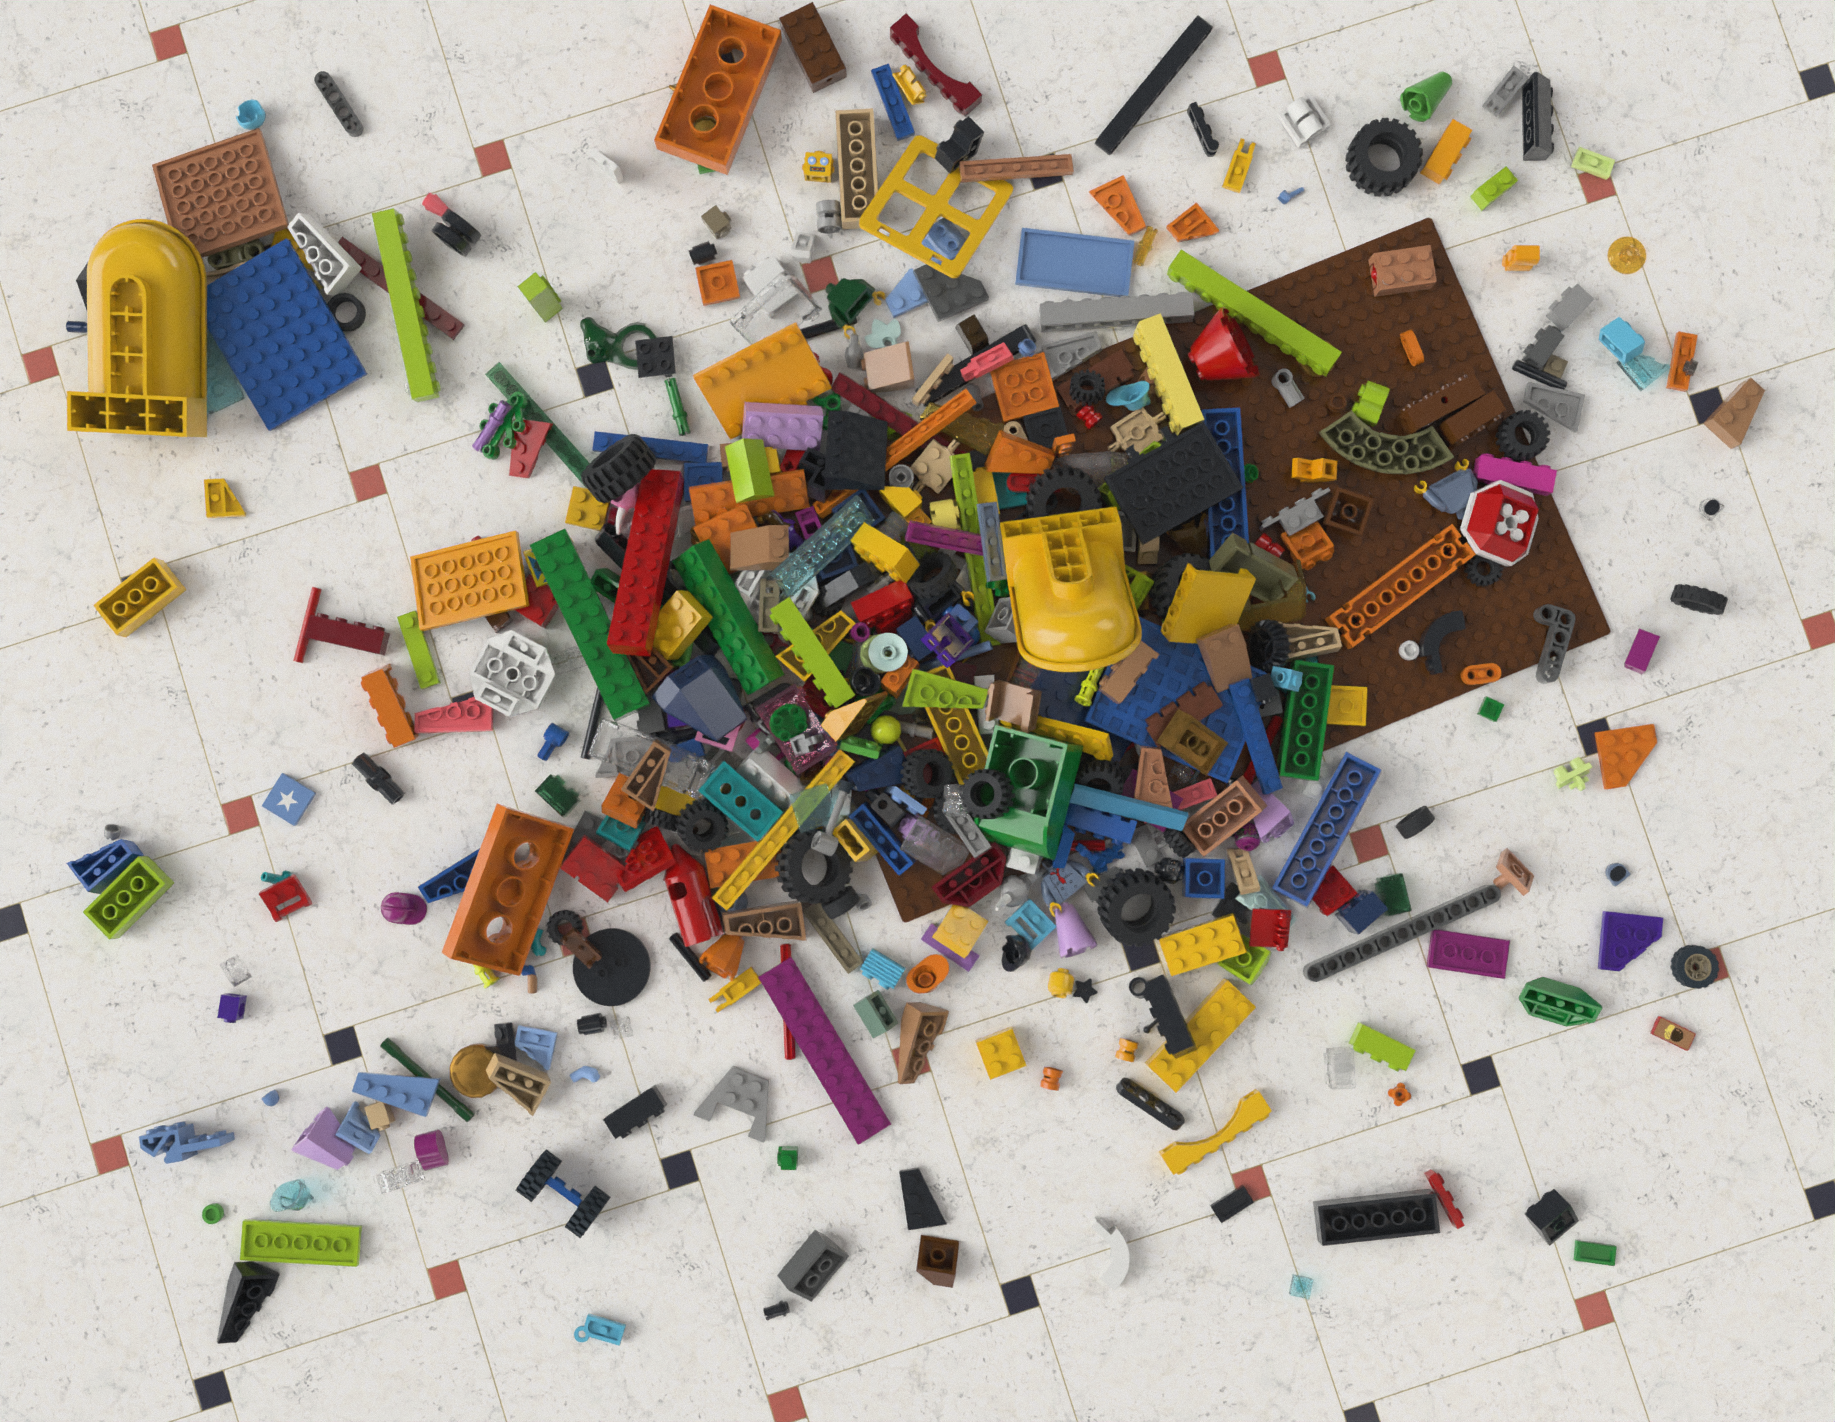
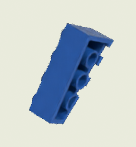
M1069 803L1064 822L1066 826L1075 827L1074 831L1086 834V831L1094 833L1093 837L1101 840L1107 837L1112 839L1111 843L1123 846V843L1131 844L1137 821L1127 820L1115 814H1108L1104 811Z
M480 848L418 886L427 903L465 891Z

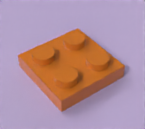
M732 260L695 267L703 306L740 298Z

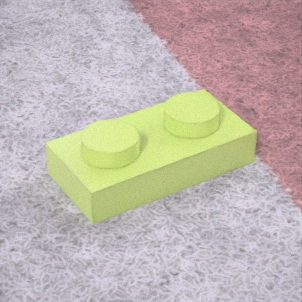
M1579 147L1571 167L1607 180L1615 160Z

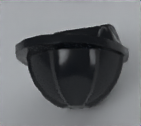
M1018 934L1007 935L1005 937L1007 942L1002 947L1001 962L1002 967L1007 972H1014L1020 966H1023L1031 956L1032 950L1029 942L1025 937Z

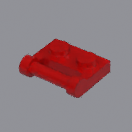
M295 874L259 892V896L269 909L275 922L281 921L284 916L304 906L312 905L309 895ZM297 895L301 898V900L281 910L277 908L278 905Z

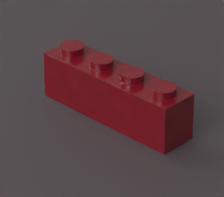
M317 613V616L310 615L305 633L306 638L385 656L390 633L384 632L385 628L373 625L371 629L367 628L365 623L357 621L353 625L347 623V619L339 617L331 620L328 619L329 615Z

